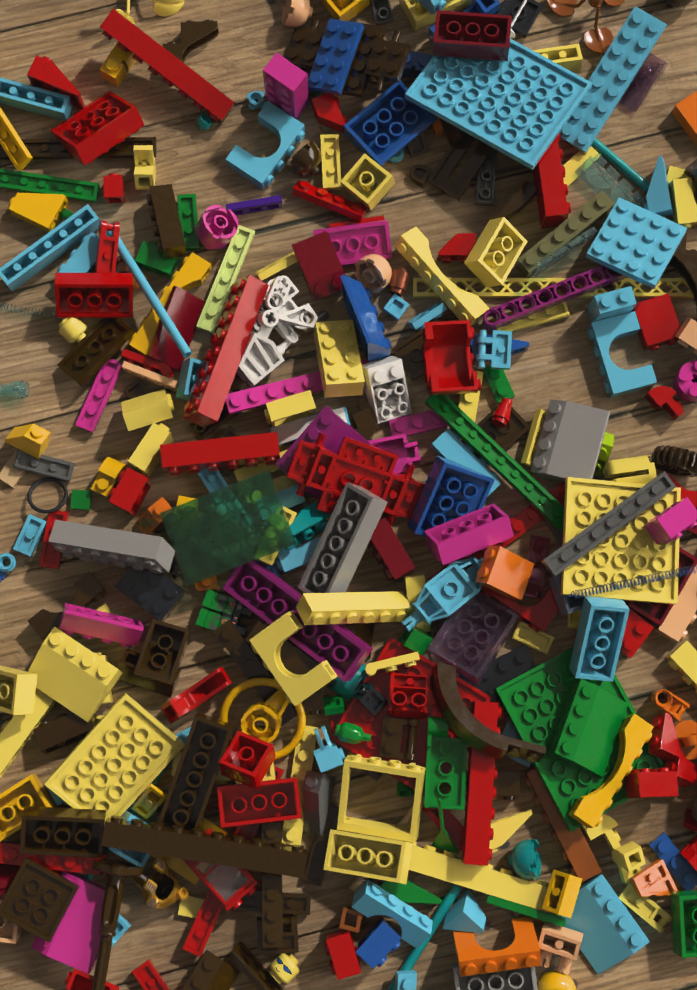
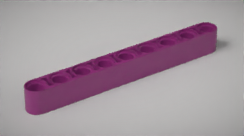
M601 265L487 310L483 316L482 325L487 330H495L628 277L616 272L617 275H611L608 270L612 269ZM596 276L599 282L592 281L591 277ZM574 283L581 284L582 289L575 288ZM556 290H563L565 295H558ZM539 297H546L548 302H541ZM527 303L531 308L524 309L522 304ZM511 310L513 315L507 316L504 311ZM487 317H494L496 322H488Z

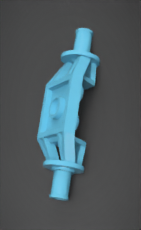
M471 556L469 559L454 561L426 583L416 602L411 604L414 612L401 621L402 625L406 626L405 629L409 632L421 621L430 625L433 621L447 618L478 594L482 585L474 581L477 578V573L484 556L480 560Z

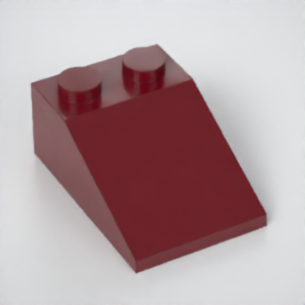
M327 231L291 245L313 300L341 290L340 276L345 275Z

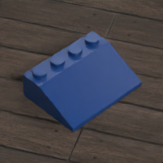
M401 80L393 84L344 125V135L358 150L368 155L380 166L384 165L437 120L432 113L405 99V93L408 88Z
M346 275L340 276L342 299L350 319L353 320L355 331L368 363L390 356L392 345L389 338L385 339L383 334L385 328L382 321L378 322L376 306L371 305L370 299L372 297L369 289H365L363 283Z
M437 456L407 526L415 534L425 537V530L483 508L495 479L454 461Z

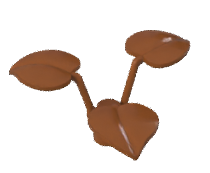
M577 0L546 1L549 8L556 15L569 17L574 14V8H579L586 0H581L578 4H576ZM588 0L590 6L596 7L594 30H588L583 37L584 44L589 50L603 55L613 42V35L608 28L602 27L598 29L599 10L602 2L604 1L610 7H617L622 5L625 0Z

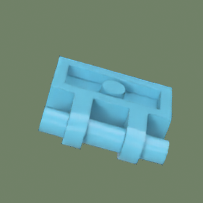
M479 330V337H477L478 354H476L477 368L485 369V362L489 361L491 362L490 369L510 370L512 331L493 330L492 337H486L487 331ZM486 345H492L491 354H486Z

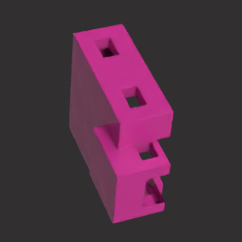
M406 433L368 441L372 446L399 456L393 469L395 473L405 474L408 464L412 465L421 461L417 441L408 443Z

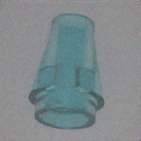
M23 380L0 384V395L23 399L29 395V384Z

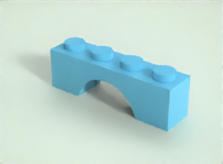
M367 880L354 893L353 909L366 917L386 915L395 919L402 928L401 939L415 948H418L431 935L433 920L370 880Z

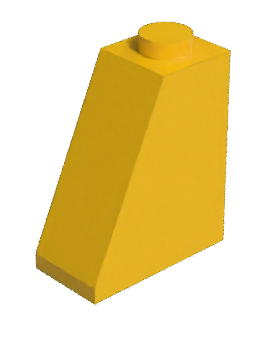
M17 193L15 198L13 197L9 202V211L13 216L49 233L58 224L60 212L63 207H67L69 201L63 194Z

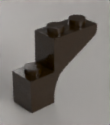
M209 19L202 22H195L193 20L180 22L181 43L168 42L163 44V47L184 63L186 56L191 51L218 36V22Z

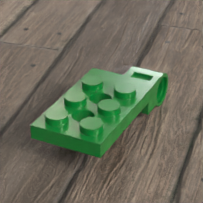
M428 716L424 808H438L437 799L441 798L442 809L464 810L467 743L461 738H447L448 724L443 717ZM443 762L450 763L452 770L449 774L441 772L440 766ZM446 782L451 786V791L448 794L440 792L439 786L441 783Z

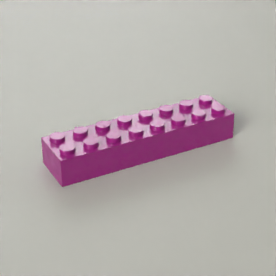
M244 556L223 587L225 591L268 624H272L285 613L293 611L303 628L288 639L319 663L327 660L336 675L344 682L353 679L373 650L371 646L342 624L304 625L296 609L302 594L253 557Z

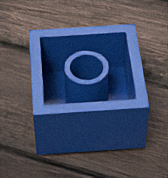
M381 917L357 943L355 952L371 968L374 969L376 966L380 968L387 960L386 955L390 950L394 952L400 946V933Z

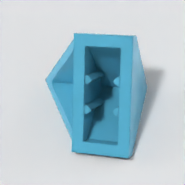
M467 888L446 913L443 929L484 933L486 917L470 888Z

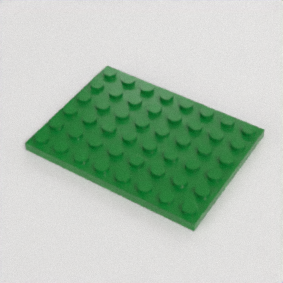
M573 647L494 689L520 740L546 747V754L538 763H532L569 832L583 826L568 815L576 800L593 792L607 780L612 773L619 753V736L617 735L603 777L548 755L573 682L579 680V678L574 677L569 669ZM614 675L613 682L583 679L628 703L622 724L627 715L634 713L637 715L616 675ZM649 741L643 744L641 748L643 751L640 757L635 759L631 765L633 766L632 770L665 768L661 758L648 753ZM625 777L621 781L623 783L621 789L614 793L611 798L613 800L611 806L604 810L602 814L631 799H626Z

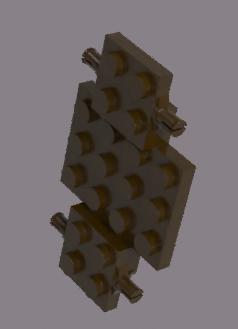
M316 19L312 20L310 29H294L284 57L301 70L307 72L312 70L324 32H317L320 21ZM362 23L364 30L342 90V95L363 98L369 81L376 82L374 90L377 92H382L383 85L386 82H400L411 50L409 44L398 42L401 35L400 31L394 30L392 39L383 41L386 32L384 26Z

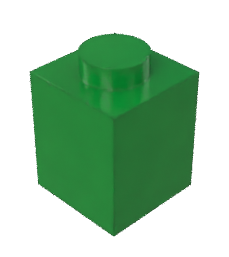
M417 626L409 632L405 629L399 638L403 646L418 652L422 656L425 651L430 649L433 640L428 632Z

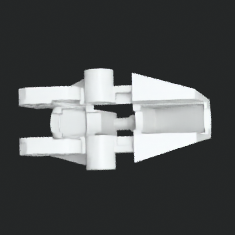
M278 276L266 283L269 286L264 300L269 310H265L261 305L259 310L261 313H258L256 318L258 323L255 321L236 372L248 387H254L285 361L282 357L285 350L292 343L298 341V335L293 328L306 330L307 327L314 328L318 316L309 303L297 307L293 302L292 298L298 294L299 290L287 276ZM306 313H310L312 315L313 320L310 324V318ZM273 327L284 339L279 346H276L273 341L267 339Z

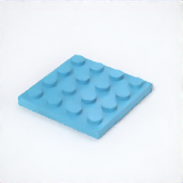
M619 197L586 253V258L655 289L684 237L687 228Z

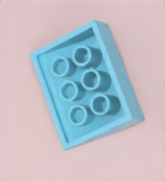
M601 873L581 884L572 917L562 916L566 920L565 928L584 933L580 950L597 974L633 955L650 942Z

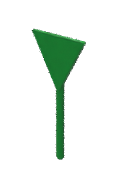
M438 798L441 830L431 846L459 853L444 828L441 798Z

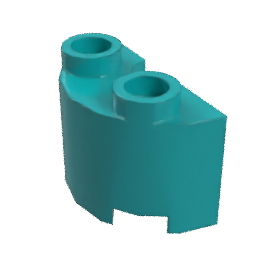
M362 664L351 681L344 682L339 677H336L329 689L338 695H342L347 700H350L351 697L354 698L358 684L361 680L364 682L367 677L365 672L366 665Z

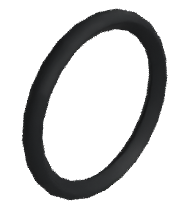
M43 478L36 481L30 487L27 500L35 511L44 514L52 513L64 506L68 498V490L59 479ZM43 482H56L64 491L62 502L55 508L48 510L37 508L31 499L35 487Z

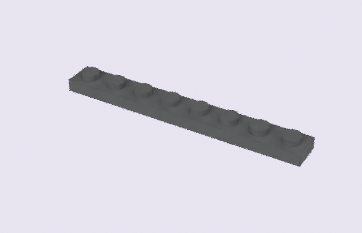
M665 471L543 559L542 563L550 574L555 577L676 488L675 484Z

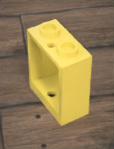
M311 390L266 403L267 409L264 410L267 424H272V427L316 414V406Z

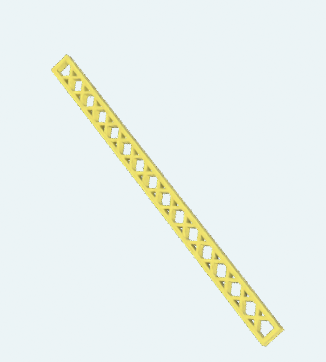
M413 278V298H440L423 278ZM479 278L448 279L455 285L462 284L466 288L465 291L478 295L480 298H519L532 293L528 288L531 284H536L542 289L568 278H506L503 285H500L503 288L500 292H495L491 287H487ZM591 278L592 281L599 282L598 278ZM625 278L611 284L615 290L621 289L624 284H629L634 288L635 298H654L667 294L659 288L661 284H666L671 288L668 292L670 298H694L684 278H660L655 289L652 288L649 293L644 292L640 288L643 285L642 283L631 278ZM417 283L425 284L428 289L425 292H417ZM574 283L578 289H582L581 284ZM475 284H481L484 289L481 292H476L472 287ZM512 284H518L522 289L519 292H513L509 287ZM680 284H685L689 290L683 293L677 287ZM602 287L577 298H593L595 295L603 294L607 291ZM563 290L556 291L558 295H565Z

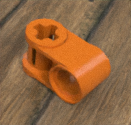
M656 689L650 696L651 702L656 707L670 714L672 719L677 722L681 721L680 717L686 708L689 709L690 707L686 701L666 689ZM660 693H663L665 695V701L663 703H660L658 701V695Z

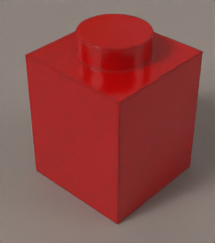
M111 173L108 176H103L104 199L106 203H125V183L122 175Z

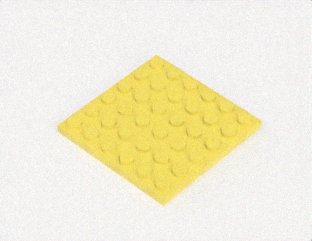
M574 477L565 478L563 545L646 484ZM681 488L671 490L564 569L561 574V595H571L572 591L575 592V590H582L584 588L586 589L587 596H590L588 589L592 587L590 588L592 597L678 604V577L675 570L679 569V538L667 544L662 542L657 545L644 525L669 506L680 501ZM666 571H670L672 577L671 579L669 578V572ZM653 573L656 574V576H657V579H658L657 582H656V580H655V575H653V578H651V577H652L651 575H652Z

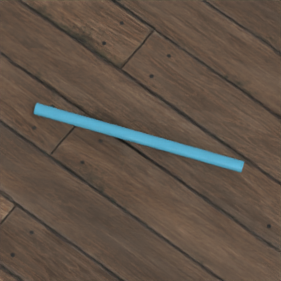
M106 231L108 237H111L112 232ZM119 237L118 253L133 274V277L184 358L189 357L192 354L190 348Z

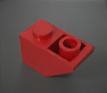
M327 93L311 99L312 109L318 123L343 133L347 119L345 114H341L339 110L341 105L338 97H334L332 93Z
M457 233L438 252L437 261H442V263L460 261L464 263L476 243V234Z

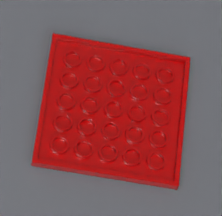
M390 637L376 662L414 653L415 651L403 646L402 643ZM419 654L420 660L416 662L417 665L405 668V665L397 666L395 673L430 674L428 716L442 717L434 700L431 686V671L436 664ZM385 669L377 671L374 676L367 675L362 683L368 682L388 701L375 716L354 697L338 723L341 725L347 722L360 726L364 733L371 734L370 742L361 741L357 744L342 742L338 739V736H334L335 730L330 737L331 740L356 755H362L364 758L380 756L384 716L394 717L388 714L391 672H386ZM456 676L458 691L470 712H472V701L490 702L492 697ZM428 717L418 719L419 727L416 729L414 747L415 761L388 757L379 758L383 761L398 760L401 761V764L409 765L410 763H416V765L426 767ZM403 725L400 753H406L409 729L407 725ZM448 726L447 738H460ZM443 762L440 766V770L444 774H448L451 769V765L448 762ZM389 774L415 790L416 778ZM424 780L423 796H425V780Z

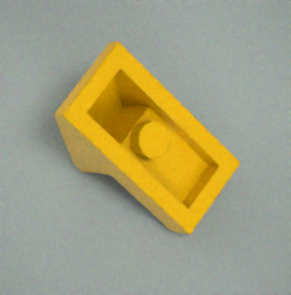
M150 783L131 809L147 820L162 804L167 795Z

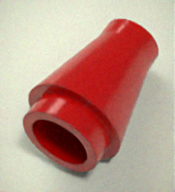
M502 398L491 416V422L495 426L503 428L506 427V424H509L512 400Z

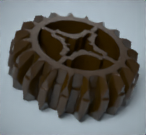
M669 445L657 446L654 449L651 463L654 462L656 469L679 476L697 477V453L694 451Z

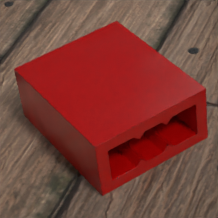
M669 293L636 304L631 312L635 311L640 326L638 336L644 351L648 349L655 351L660 349L661 345L668 344V346L678 343L679 339L675 337V334L679 330L680 324Z

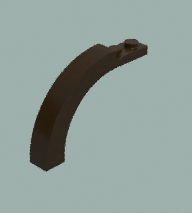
M440 662L436 663L431 671V686L434 700L442 717L457 736L472 748L495 759L501 760L507 754L510 757H518L529 762L538 763L546 754L545 746L501 735L478 721L468 710L460 696L456 682V667Z

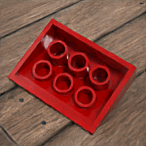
M109 91L50 131L68 152L85 166L92 163L101 154L107 153L116 144L122 143L129 135L138 132L144 126V123L136 106Z

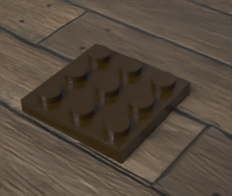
M26 857L0 904V916L50 943L80 885Z

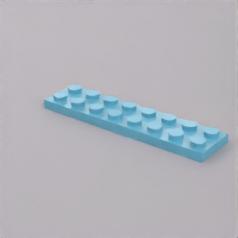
M636 6L633 8L588 81L593 83L592 88L560 131L561 140L585 154L588 152L666 29V23Z

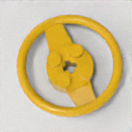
M271 678L246 680L235 686L226 696L221 707L220 720L228 723L230 705L234 698L243 690L259 685L274 687L278 690L265 702L259 701L256 704H252L246 709L241 719V732L270 743L280 731L281 716L289 704L285 697L286 693ZM302 703L295 706L298 715L296 733L287 746L275 752L276 758L274 760L283 758L292 752L303 737L306 716ZM258 720L264 721L266 726H258Z

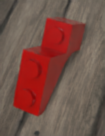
M221 666L181 694L166 702L160 708L170 724H172L199 705L216 696L232 682Z
M665 712L654 716L651 722L654 728L651 731L652 737L649 740L648 753L667 761L665 768H669V771H677L678 786L685 788L696 784L697 765L690 762L682 753L671 715Z

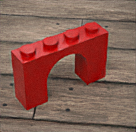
M483 585L480 589V595L488 600L492 598L497 602L496 605L504 611L508 609L513 613L512 616L516 620L521 622L524 620L529 624L528 627L537 633L539 631L545 632L559 611L550 586L541 600L533 606L519 605L513 599H509Z

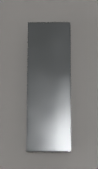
M18 449L13 468L70 482L75 463L41 455L37 459Z

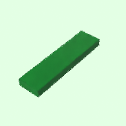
M489 894L487 895L486 903L555 925L565 926L566 920L562 916Z

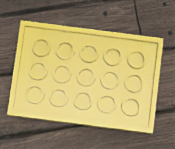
M124 693L46 779L44 785L74 809L106 810V821L108 817L111 818L113 815L122 816L185 746V743L128 694Z

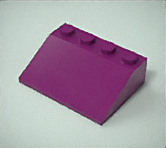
M325 406L275 465L286 474L299 439L309 443H316L319 432L327 435L323 446L336 453L343 436L369 445L372 444L330 407ZM310 486L306 487V491L319 500L322 490Z

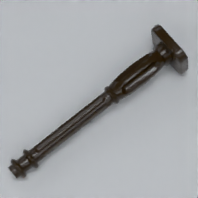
M93 860L92 864L94 870L106 873V878H108L102 904L100 930L98 931L100 941L92 990L105 989L112 939L116 935L115 931L121 907L124 880H126L127 876H141L143 874V867L124 861Z

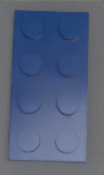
M329 19L308 78V90L341 95L364 30L362 23Z

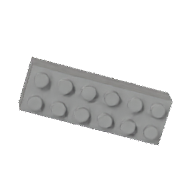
M346 482L298 588L305 593H345L388 502L361 486Z
M55 520L48 541L54 546L55 550L62 553L63 557L69 559L79 557V559L86 562L97 560L100 564L108 565V563H114V565L122 568L132 566L133 569L139 571L150 569L151 572L161 574V572L169 573L175 550L159 536Z

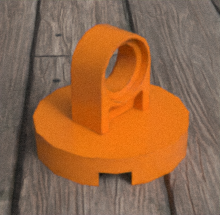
M691 720L680 721L674 727L681 751L688 760L696 759L697 722Z

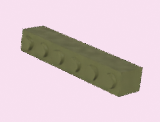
M602 190L519 257L515 267L525 278H530L611 212L614 202Z

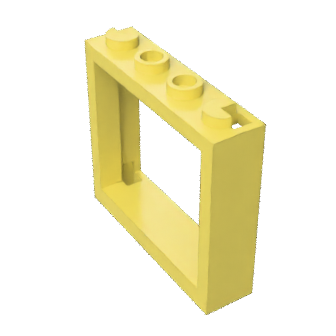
M360 754L348 755L343 765L337 830L415 843L419 834L426 767L416 765V763H410L409 765L401 764V761L398 760L383 761L379 757L364 758ZM351 768L416 778L411 827L347 817L346 810Z

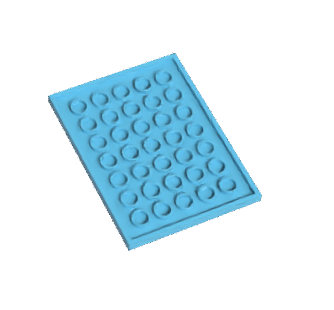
M510 38L508 61L433 56L405 93V99L533 170L590 91L593 83Z

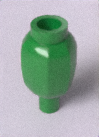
M347 722L341 725L337 724L334 736H338V739L342 742L357 744L361 741L370 742L371 734L364 733L360 726Z

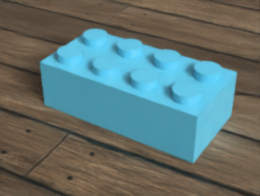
M592 596L584 597L569 669L575 678L613 682L630 610L623 600Z

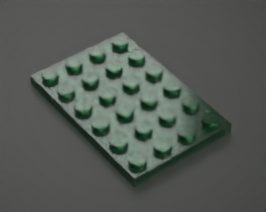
M268 470L160 513L171 545L175 550L186 586L196 584L296 544Z

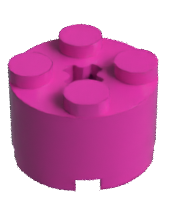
M212 205L205 210L195 225V231L198 239L206 249H222L229 244L236 234L239 223L236 215L230 209L226 210L221 205Z
M697 360L687 362L675 374L673 389L678 392L676 395L682 400L697 402Z

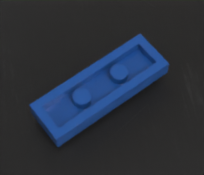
M664 832L648 844L657 857L663 859L669 872L685 891L692 890L697 885V873L688 864V861L678 853L679 850Z

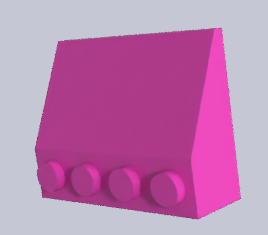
M63 871L61 876L80 885L51 942L49 943L36 936L32 948L47 957L90 974L97 959L100 941L98 931L100 930L102 904L106 887L80 873Z

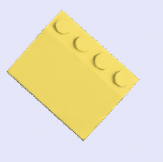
M56 627L51 630L42 643L28 670L30 673L37 674L36 688L88 723L122 675L118 668Z

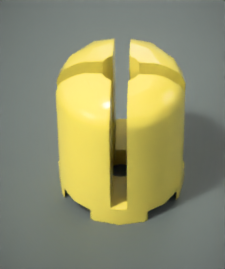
M651 455L611 460L607 463L604 472L605 479L609 481L647 484L657 476L654 462L650 463L649 461Z

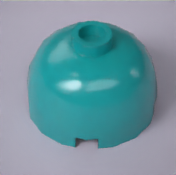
M526 839L518 842L513 848L512 854H509V865L513 866L517 876L523 879L539 880L538 876L541 875V854H538L536 849L540 848L537 839Z

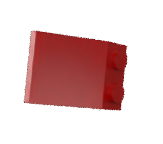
M36 55L27 73L31 85L70 97L74 107L83 109L85 105L80 92L48 57Z

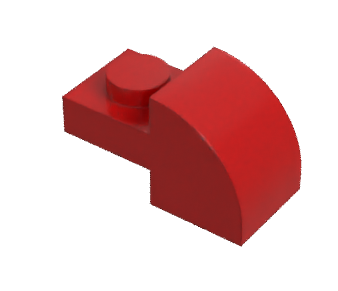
M657 386L644 396L656 411L663 406L674 420L684 413L681 403L672 398L678 392L671 387Z

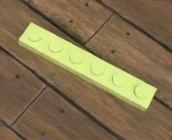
M238 225L237 232L228 246L196 327L211 334L215 333L217 329L216 323L224 312L222 309L223 305L230 296L229 289L237 280L254 238V230Z

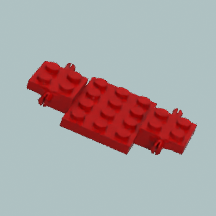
M319 432L316 443H309L299 439L286 477L300 483L296 494L302 497L307 486L322 490L316 509L332 514L346 482L361 486L388 502L383 512L388 513L386 520L391 527L395 517L411 518L425 485L423 482L412 478L416 466L408 464L405 474L395 473L393 469L399 457L397 454L347 436H343L337 453L323 446L327 436L324 433Z

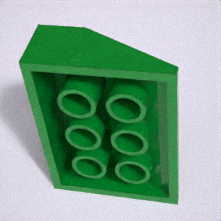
M579 679L574 681L548 755L603 777L628 703L586 680Z

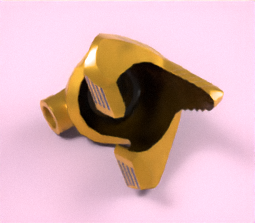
M155 858L152 867L156 871L150 877H146L143 874L141 876H129L143 891L145 903L152 908H167L178 899L184 900L188 898V889L180 887L167 865L166 858L163 860Z

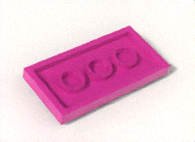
M388 220L313 230L314 235L327 231L341 265L357 263L362 257L370 254H377L385 259L392 258Z

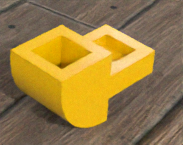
M107 457L98 470L99 473L91 490L109 498L110 491L117 482L119 483L118 477L123 470L125 471L127 465Z

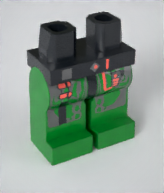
M207 589L202 606L220 612V614L201 608L195 625L214 631L230 619L241 636L245 637L248 626L239 624L241 617L251 619L254 612L236 599Z

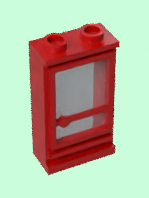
M209 828L205 833L212 834L214 830ZM182 859L227 911L231 908L233 910L238 908L243 903L241 898L244 895L250 896L258 889L256 884L259 881L248 869Z

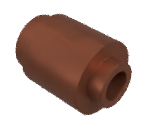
M397 267V269L392 270V276L388 284V292L391 295L396 294L402 297L406 292L410 279L407 269Z

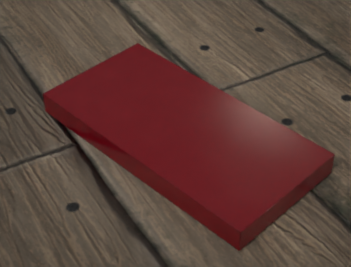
M173 286L165 310L189 347L206 302L178 286ZM160 320L147 356L170 365L176 371H180L181 364L185 358Z

